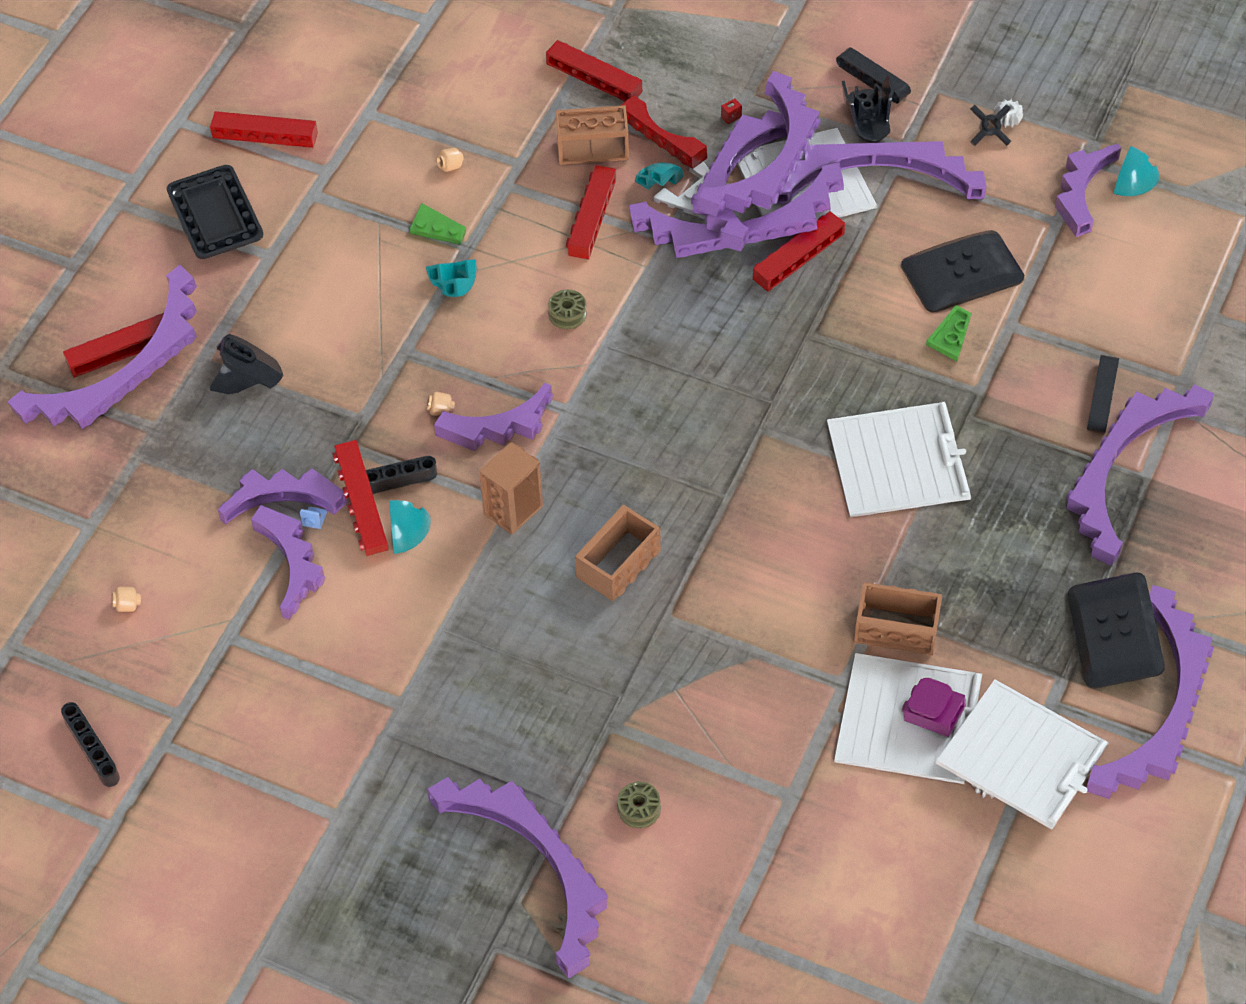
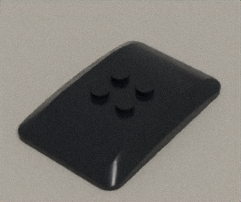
M221 165L173 181L167 185L168 196L197 258L208 259L257 242L263 238V229L232 166Z
M994 230L967 235L930 247L904 258L901 262L903 272L925 309L929 312H938L1019 285L1024 281L1025 276L1000 234Z
M1135 572L1074 585L1069 589L1068 599L1084 680L1088 687L1096 689L1156 677L1164 672L1165 664L1146 578L1142 573Z

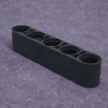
M851 47L836 57V62L840 68L874 89V84L876 83L881 88L887 75L892 74ZM892 74L894 86L892 102L898 104L911 93V88L906 82Z
M1100 356L1087 430L1106 433L1119 358Z
M423 456L368 469L366 473L372 493L375 494L433 480L437 476V465L434 457Z
M74 702L64 704L61 708V713L66 726L101 782L107 787L115 786L120 780L115 763L79 706Z

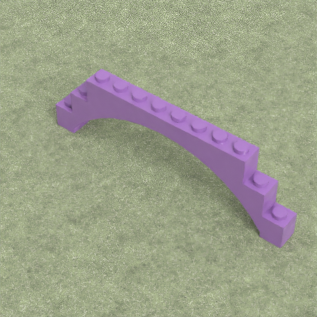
M773 71L767 80L765 95L770 96L776 104L785 122L787 141L783 150L769 166L747 179L723 186H705L698 197L697 211L717 217L719 212H723L725 207L744 213L746 207L749 208L751 203L768 210L773 203L776 204L779 197L778 193L783 192L785 182L789 181L791 171L794 172L797 160H801L803 150L807 149L809 139L812 140L814 136V129H818L821 122L818 119L820 112L806 107V94L793 90V85H791L792 77Z
M768 110L761 119L742 115L740 120L735 122L734 130L730 131L728 140L724 141L721 152L717 153L716 161L711 163L709 173L706 172L703 183H700L697 193L692 196L693 212L705 216V221H707L706 229L719 232L721 246L742 251L747 242L748 227L740 222L733 210L726 207L723 212H719L717 217L697 211L698 197L705 186L716 187L726 185L732 170L751 151L765 143L787 136L785 122L781 113Z
M943 141L808 145L807 149L803 150L802 160H797L794 172L791 171L789 181L785 182L783 192L778 193L779 197L776 204H788L791 202V199L799 191L814 182L822 171L821 166L838 162L841 170L876 165L919 171L948 183L966 195V199H984L987 186L984 171H966L963 156H945Z
M839 162L821 166L822 171L814 182L802 194L785 206L761 217L741 222L744 226L748 227L747 242L745 244L817 230L815 213L831 210L828 193L844 190ZM647 202L629 205L634 232L652 229L655 245L673 242L676 258L727 248L721 246L719 232L706 229L707 224L692 223L669 217L648 206Z
M181 265L166 275L169 283V293L163 318L149 343L121 370L98 383L70 392L30 394L21 390L8 401L12 411L25 424L34 420L41 413L53 426L62 423L68 415L82 429L91 425L98 416L106 413L113 404L121 401L124 395L129 391H133L144 379H148L155 370L163 367L170 358L178 355L186 345H190L197 336L194 328L186 321L191 319L197 312L194 303L187 297L197 288L194 278Z
M1193 385L1190 391L1186 390L1184 396L1165 388L1162 394H1157L1155 400L1137 391L1133 397L1128 398L1125 404L1126 409L1119 412L1117 423L1111 425L1108 437L1104 436L1100 444L1101 448L1095 450L1091 464H1086L1083 470L1084 475L1077 478L1074 485L1075 489L1070 490L1066 497L1068 501L1066 509L1081 515L1078 524H1080L1079 533L1093 539L1090 546L1093 549L1091 557L1113 566L1121 553L1123 541L1117 538L1112 528L1105 503L1106 478L1115 459L1135 438L1155 426L1184 417L1201 416L1204 418L1212 404L1214 393Z
M1152 585L1150 591L1155 620L1169 641L1176 663L1177 694L1174 706L1163 726L1143 746L1114 762L1101 766L1093 765L1087 784V792L1110 799L1111 793H1116L1119 783L1139 790L1141 782L1146 783L1148 774L1169 780L1170 774H1175L1178 762L1175 761L1176 756H1181L1184 745H1181L1180 742L1181 739L1186 740L1189 730L1185 728L1186 722L1191 723L1194 712L1190 711L1191 706L1196 707L1199 695L1195 693L1196 690L1201 691L1204 679L1200 677L1202 673L1206 674L1209 663L1205 661L1207 657L1211 658L1214 646H1211V637L1193 632L1196 624L1192 622L1193 614L1175 609L1177 600H1174L1175 591Z
M449 777L428 788V799L439 814L443 812H460L496 821L521 834L546 857L562 885L567 904L566 931L561 949L556 952V964L568 979L590 965V952L585 945L598 937L599 923L594 916L607 909L608 896L603 888L599 889L592 874L586 873L582 862L578 858L575 859L569 846L560 841L557 831L548 826L545 816L539 815L535 804L531 800L528 801L526 799L523 789L520 786H516L513 781H510L492 792L488 784H484L481 779H478L460 790L456 782L453 783Z

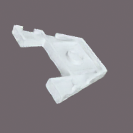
M704 161L694 169L689 167V172L700 179L679 197L663 188L654 196V202L659 204L662 202L667 204V207H677L683 209L685 213L705 219L704 215L693 212L691 199L693 194L697 193L699 184L703 183L706 172L709 173L710 169Z

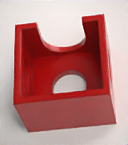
M736 98L721 105V118L727 124L741 118L742 105Z

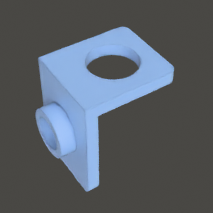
M308 507V510L301 509L302 525L321 529L327 510L315 507Z

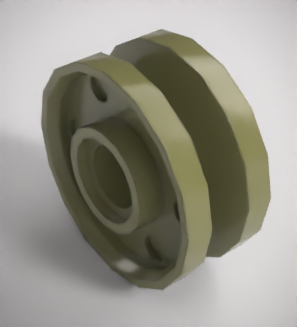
M569 289L560 290L549 299L548 314L553 325L562 329H573L585 321L587 315L586 300L581 293Z
M637 781L623 787L618 794V813L620 819L626 825L639 829L649 827L660 816L661 800L659 792L654 786L646 782Z

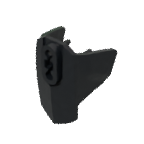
M892 74L887 75L881 88L876 83L874 84V90L858 91V86H855V91L850 94L847 92L845 81H842L844 101L848 106L858 136L873 143L884 139L891 132L889 116L892 95L894 93Z
M228 334L217 345V350L220 351L223 364L213 379L210 390L224 394H234L257 384L271 389L280 382L284 375L279 363L273 357L248 341Z

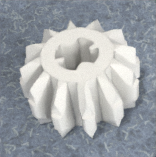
M1006 99L1002 102L998 101L997 106L994 108V115L1006 104L1011 108L1001 119V125L1003 124L1005 128L1006 126L1013 128L1014 125H1018L1023 118V108L1018 104V101L1013 102L1012 99L1010 101Z

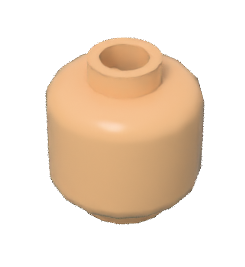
M455 147L441 150L436 158L438 167L445 172L461 168L464 160L463 154Z
M434 392L428 396L426 409L429 410L431 415L440 417L443 411L448 413L454 411L455 401H452L450 394Z
M117 587L115 592L111 594V604L117 612H133L136 610L137 605L141 603V595L136 592L134 587Z

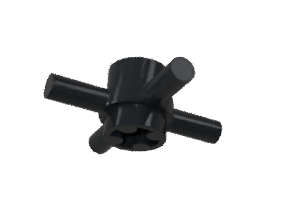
M974 104L970 110L981 121L979 125L980 132L970 141L971 144L976 146L985 135H996L1006 146L1009 145L1011 140L1000 129L1001 119L1011 110L1010 106L1006 104L996 115L990 114L986 116ZM988 120L994 125V127L990 129L987 128V126H989Z

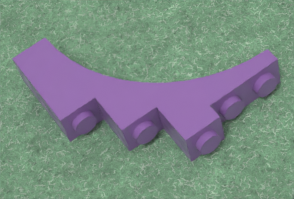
M1119 144L1107 146L1089 154L1081 150L1073 152L1067 157L1066 168L1069 172L1062 175L1061 188L1064 192L1057 195L1055 208L1075 237L1092 231L1094 219L1086 205L1085 189L1097 172L1119 160L1121 152Z
M544 383L540 390L528 401L501 414L468 417L443 411L434 424L435 434L440 438L476 451L479 445L481 446L484 443L485 438L503 446L507 440L512 438L514 433L533 440L536 434H539L542 430L541 417L546 405L550 404L553 399L551 385Z
M312 468L307 473H304L300 480H297L281 469L269 481L252 469L249 473L242 476L239 481L241 489L237 490L227 502L220 506L218 513L220 520L227 524L239 514L262 504L278 501H297L321 507L335 515L347 503V499H345L342 489Z
M260 505L251 519L253 530L275 543L286 557L290 566L288 590L280 605L282 617L289 620L298 611L301 600L307 597L309 590L316 592L318 587L323 585L325 581L323 567L311 563L314 558L312 544L300 540L304 532L301 521Z

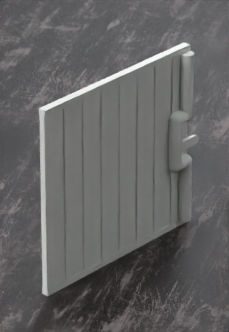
M838 128L814 133L812 140L809 139L808 145L845 144ZM787 140L762 145L747 154L737 164L743 179H747L769 166L783 150ZM858 167L841 170L844 190L828 193L831 210L816 212V221L821 215H825L829 211L837 217H843L877 208V204ZM812 183L808 184L801 191H799L791 199V201L797 198L800 194H802ZM772 204L769 210L760 206H757V208L761 216H763L785 206L786 204Z
M945 402L827 419L850 518L971 499L964 468L959 456L965 455L966 449H957Z
M855 653L834 762L964 784V779L936 764V760L977 705L982 674ZM920 679H935L948 684L953 691L965 695L966 707L949 738L904 721L903 704L909 700L912 688L918 684Z
M994 679L938 757L936 764L1046 827L1053 829L1077 791L1087 792V788L1082 786V784L1109 743Z

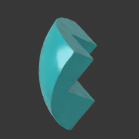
M1130 146L1122 164L1113 194L1137 196L1152 190L1159 182V171L1156 165L1152 166L1148 161V155Z
M665 162L654 163L639 171L635 177V182L649 190L655 183L663 186L669 181L676 185L684 177L682 168L675 164Z
M476 259L435 264L426 267L428 277L433 286L438 287L443 291L442 294L449 297L465 295L470 291L475 282Z
M389 500L394 554L416 547L424 540L430 529L431 517L423 507L420 509L414 508L412 502Z

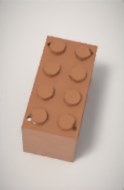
M626 105L555 110L559 165L629 160Z
M510 442L479 470L484 515L511 535L543 507L540 462L536 457L527 454L521 446H516Z
M622 505L575 556L576 578L611 601H614L624 593L629 583L632 584L636 580L638 573L647 568L649 561L660 553V527L627 506ZM628 532L641 540L642 543L611 576L598 568L597 565Z
M863 582L854 643L933 655L942 594ZM865 607L930 617L933 618L934 625L933 627L864 617L863 612Z

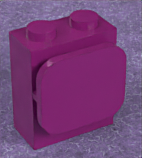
M932 678L920 679L918 684L912 688L909 700L903 704L904 721L949 738L966 707V699L964 694L953 691L948 684Z

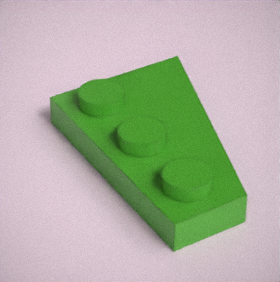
M421 203L410 227V234L461 245L466 234V227Z
M955 305L927 339L926 345L958 362L972 313Z

